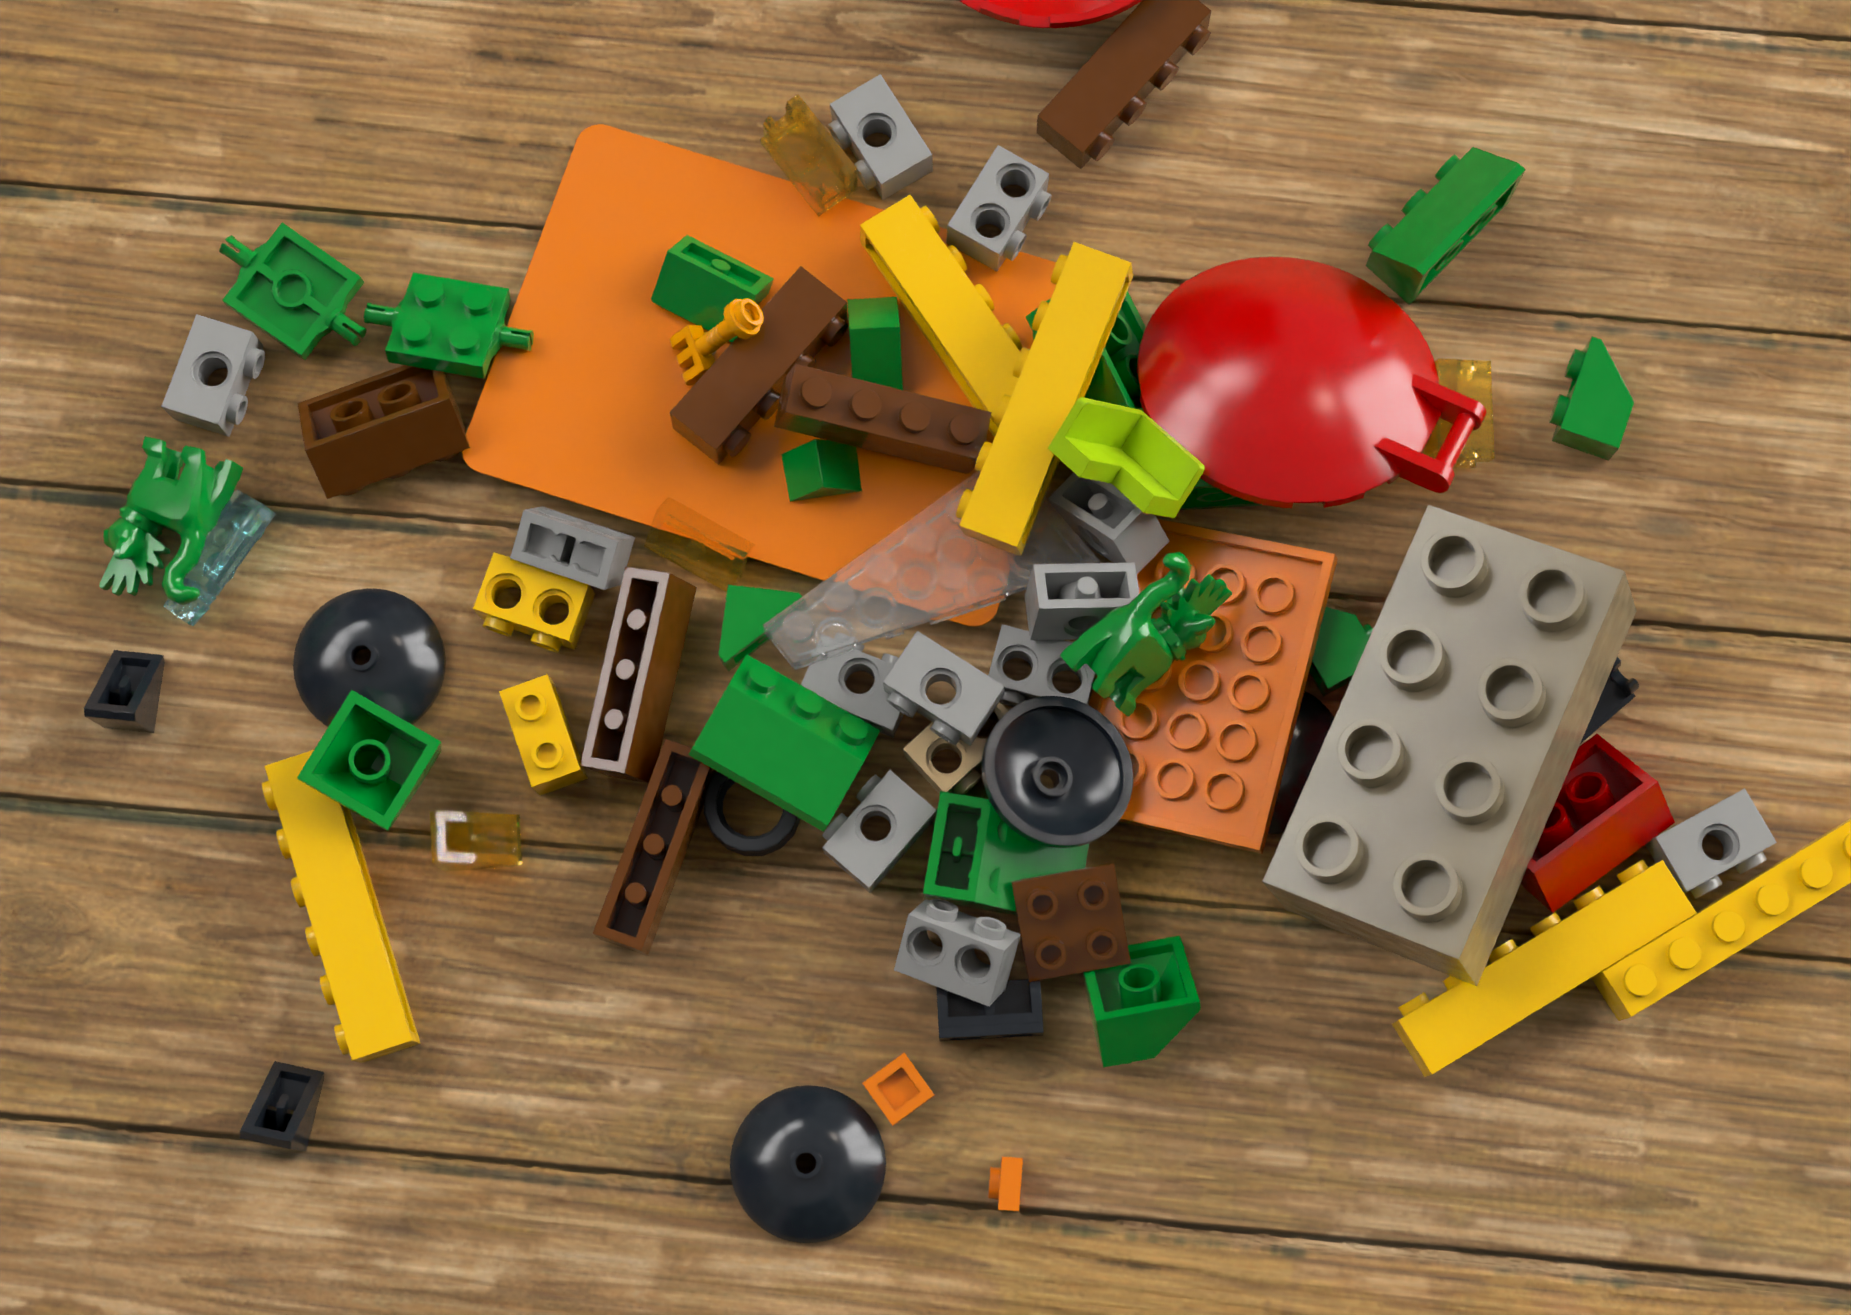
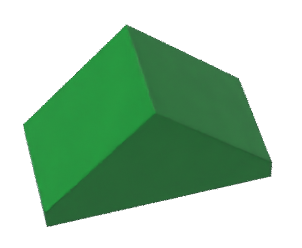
M897 297L847 299L852 378L903 390Z
M814 439L781 454L790 502L862 491L857 447L830 440Z
M728 584L718 654L728 672L742 662L746 654L750 656L808 611L806 601L802 595L797 592Z

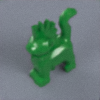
M145 436L142 449L147 455L144 468L132 484L127 495L126 505L119 510L121 517L104 530V543L112 549L114 554L105 570L99 587L103 590H108L112 586V593L120 596L127 585V592L136 596L140 580L147 586H152L154 566L159 569L164 568V563L159 555L171 553V550L157 539L162 534L163 528L178 533L181 537V544L177 554L165 568L162 587L170 601L186 605L198 599L200 590L195 587L184 586V577L198 565L205 546L206 536L216 526L222 510L232 497L242 475L243 467L232 460L225 459V462L219 461L214 469L206 464L205 451L200 448L185 445L181 453L167 448L166 442L163 440ZM183 463H185L184 469L178 480L179 470L183 467Z
M1181 552L1169 553L1163 558L1164 565L1170 569L1164 578L1149 584L1129 604L1119 606L1110 611L1060 654V657L1075 672L1084 664H1087L1097 674L1096 680L1091 684L1094 691L1104 699L1110 697L1116 703L1115 706L1128 717L1136 709V698L1145 688L1168 671L1174 660H1185L1187 650L1200 647L1206 638V633L1216 623L1215 618L1210 615L1232 595V592L1226 587V583L1222 579L1215 580L1210 574L1200 584L1192 578L1185 589L1184 585L1189 580L1192 565ZM1160 606L1162 611L1160 617L1151 619L1153 611Z

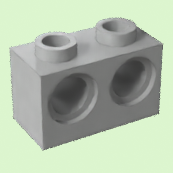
M998 145L948 223L946 243L954 245L961 252L995 271L999 270L1005 258L1013 261L1026 240L1027 235L1022 232L1030 218L1038 221L1051 200L1052 195L1047 192L1049 173ZM1008 185H1019L1027 193L1021 197L1014 198L1006 195L1002 189ZM992 224L997 226L1002 233L996 237L987 238L980 235L977 229L982 225Z
M541 506L523 511L510 558L606 590L621 585L635 537Z
M1002 624L988 676L1004 685V696L1000 703L1015 707L1026 700L1042 696L1067 697L1087 704L1095 672L1087 664H1084L1075 672L1060 657L1063 650L1073 642L1065 640H1030L1029 631ZM1021 658L1029 663L1032 672L1024 680L1015 681L1004 674L1002 669L1004 664L1010 659ZM1071 671L1079 677L1081 686L1073 693H1061L1054 687L1052 678L1058 672Z
M925 899L908 914L894 971L990 1006L1006 990L1021 934L1006 929V925L997 919L990 917L976 918L960 912L958 907L949 901ZM927 930L936 933L940 937L943 947L931 942ZM974 948L984 951L988 955L991 965L981 962L977 958Z

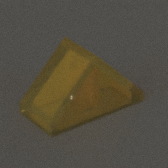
M439 810L430 812L432 864L442 871L522 865L519 814Z

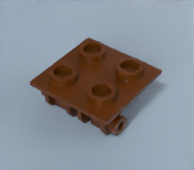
M1114 863L1011 881L1021 934L1022 952L1029 982L1131 963Z

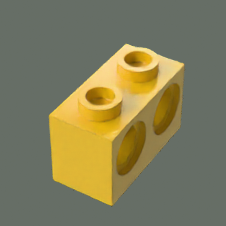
M494 552L473 610L480 619L484 620L483 627L495 633L511 637L513 630L531 635L530 642L543 649L559 652L560 647L564 646L575 650L595 593L588 584ZM515 587L521 590V599L516 606L509 609L497 607V598L504 589ZM555 603L568 605L569 614L562 623L550 625L544 622V614L548 607Z
M548 674L499 691L531 787L540 796L588 779L584 767L580 766L581 757L556 685Z

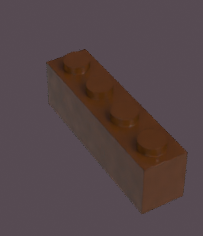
M1143 0L1037 116L1036 133L1080 169L1091 158L1099 161L1111 148L1115 141L1112 135L1123 122L1130 126L1142 114L1147 105L1144 99L1156 87L1161 91L1172 81L1179 70L1176 64L1187 52L1192 56L1195 55L1206 43L1211 34L1208 30L1211 10L1199 0Z
M802 266L797 269L763 307L764 319L759 332L749 339L737 337L670 411L673 429L718 465L728 454L734 457L745 447L751 437L749 430L760 418L767 420L777 411L783 380L794 364L814 368L816 364L814 357L825 344L829 347L834 346L848 328V323L846 322L848 320L847 302Z
M795 363L783 380L774 427L969 474L975 468L979 452L987 440L992 412Z
M625 567L580 766L608 777L649 783L660 754L697 589L694 585L671 573Z
M666 738L593 934L600 940L648 956L699 820L704 806L705 791L711 777L716 773V770L688 755L692 749L691 747Z

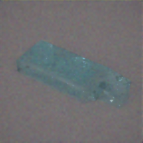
M238 489L234 490L232 497L222 510L216 526L206 536L205 546L198 565L184 577V586L199 589L200 596L196 601L186 605H180L167 599L163 606L179 619L194 626L210 609V604L216 600V596L219 595L227 582L233 578L237 568L254 544L263 536L265 529L276 513Z

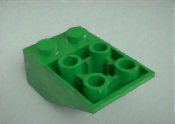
M940 791L923 898L924 900L941 899L957 906L1017 916L1011 881L1085 868L1089 843L1073 848H1052L1034 843L1013 831L999 817L989 799Z

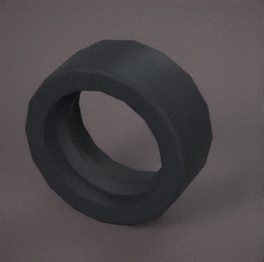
M717 771L711 777L704 794V816L714 837L728 850L743 856H765L781 849L795 835L801 819L783 809L778 824L770 832L760 836H745L735 832L727 824L723 814V800L728 789L735 781Z

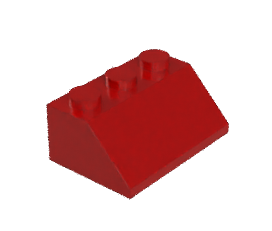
M1599 734L1594 735L1579 746L1533 856L1527 865V870L1521 882L1522 886L1548 910L1554 913L1650 842L1654 837L1673 825L1675 821L1658 781Z

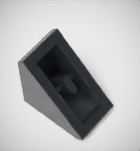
M114 650L84 707L85 717L103 728L154 733L165 664L164 655Z
M274 1061L240 1130V1139L291 1150L307 1151L324 1082V1072Z

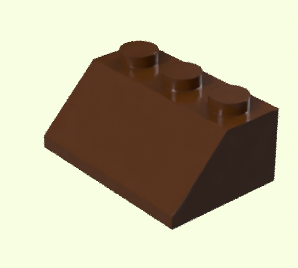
M403 365L297 403L305 451L327 499L338 495L348 496L355 494L366 485L385 478H400L408 474L413 468L432 461H447L457 456L460 451L470 448L465 426L446 372Z

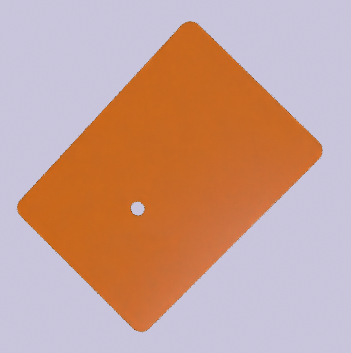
M592 125L580 133L506 326L533 330V345L530 351L502 346L496 353L466 433L470 448L462 451L464 461L472 470L969 627L985 625L996 615L1016 554L964 535L959 526L961 519L956 517L957 507L966 489L974 490L980 472L976 471L975 468L969 474L857 447L862 491L790 502L781 454L814 439L821 438L774 427L776 411L767 420L760 418L749 430L751 437L745 447L734 457L728 454L718 465L673 429L670 411L694 386H687L682 376L684 372L694 365L686 368L679 367L676 356L686 348L673 350L669 339L685 326L696 324L662 308L651 300L667 251L686 235H689L774 278L768 295L758 304L761 310L800 266L846 302L847 299L897 297L860 242V224L882 212L883 209L608 125ZM940 227L938 235L948 247L950 245L946 243L947 229ZM958 250L967 265V270L965 271L967 277L974 286L981 284L990 295L995 307L992 312L1001 325L1008 323L1014 329L1021 341L1022 348L1031 349L1034 341L1033 331L1026 316L1037 309L1041 301H1048L1052 297L1056 284L1051 283V276L1056 262L1019 252L1013 261L1005 258L999 270L995 271ZM897 297L903 390L973 407ZM849 320L846 321L848 328L841 339L832 347L825 344L814 357L816 359L814 368L852 377ZM728 341L717 349L713 356L715 361L732 342ZM988 429L986 441L993 443L994 436Z

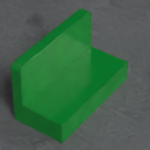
M686 235L667 251L651 300L653 303L696 325H702L704 329L709 331L724 320V308L731 301L748 298L759 304L768 295L774 278ZM735 336L729 341L733 342L738 336Z

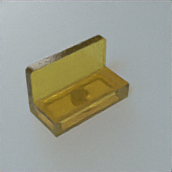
M670 497L656 510L651 524L654 527H650L644 545L647 549L727 592L728 584L738 585L748 562V556L755 546L750 541ZM666 523L695 540L663 531L661 527Z

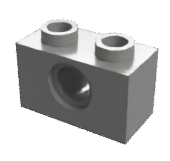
M881 74L830 103L832 122L828 124V129L841 150L849 147L858 161L853 164V167L861 183L867 190L874 187L882 200L933 171L932 153ZM873 133H883L890 138L889 142L882 147H872L865 142V139Z
M196 314L161 407L174 420L230 437L234 424L239 425L245 416L248 405V398L245 394L251 378L256 379L263 368L265 352L262 350L263 344L252 331ZM220 368L228 369V375L223 383L218 386H208V378L213 371Z
M1073 472L1048 498L1069 535L1113 563L1135 562L1137 574L1169 542L1156 516L1143 513L1111 483L1079 478Z
M1135 562L1033 564L1025 593L1030 640L1078 639L1110 611L1119 606L1129 604L1139 595Z
M916 631L883 681L884 691L890 694L887 702L891 706L913 718L916 712L933 722L930 729L953 745H957L959 740H962L971 746L1004 696V685L919 631ZM938 681L947 682L954 687L956 695L947 704H935L926 695L930 685Z
M837 634L835 639L832 640L822 636L801 685L879 729L880 733L894 738L904 714L887 702L890 694L884 691L883 681L893 668L898 657L884 653L882 658L879 659L862 652L865 646L850 637ZM865 671L871 674L875 680L873 687L863 694L851 692L846 687V681L852 673Z
M891 770L882 779L875 774L856 796L861 802L860 805L849 817L843 813L838 815L822 835L827 840L822 847L824 854L869 893L876 888L936 819L937 810ZM881 816L887 819L891 824L888 836L880 841H871L865 838L862 834V826L868 818Z
M1744 788L1654 837L1646 844V847L1655 863L1663 860L1682 891L1685 893L1690 890L1696 899L1722 885L1723 883L1718 875L1735 866L1738 873L1742 874L1766 861L1767 858L1763 850L1777 842ZM1705 835L1715 836L1722 843L1723 856L1720 860H1713L1704 853L1702 840Z

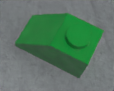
M1329 607L1325 608L1309 671L1323 697L1350 683L1373 631V628L1368 623L1362 626L1356 615Z

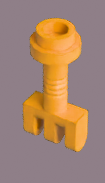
M748 298L743 300L735 299L724 308V320L708 332L704 333L702 325H687L669 339L673 350L686 348L676 356L679 367L686 368L694 365L682 375L687 386L695 385L715 362L712 353L735 336L749 339L759 332L764 317L761 308L756 302Z

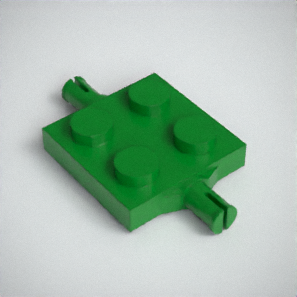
M283 222L269 240L254 251L239 242L232 235L225 239L229 246L224 243L221 244L219 252L241 266L236 283L222 301L227 307L303 360L307 359L320 340L332 330L349 341L353 346H357L361 342L358 336L362 339L364 338L367 329L345 315L347 305L364 284L363 279Z
M413 272L406 294L396 308L368 302L367 308L364 311V322L366 324L371 323L392 327V333L385 349L389 363L485 379L491 359L502 346L530 351L534 340L533 330L505 326L504 320L511 302L509 288Z

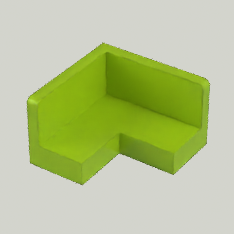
M1080 397L1076 401L1048 447L1079 478L1111 483L1143 513L1170 518L1176 517L1205 470V466L1142 410Z

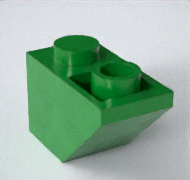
M1592 336L1582 351L1574 349L1565 377L1572 379L1567 396L1559 394L1549 423L1557 425L1552 438L1553 442L1609 461L1620 447L1634 400L1602 339Z

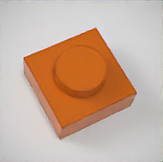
M905 1053L898 1056L862 1083L892 1126L935 1096Z
M1002 1156L1001 1167H990L988 1198L998 1199L997 1210L1019 1212L1023 1158Z

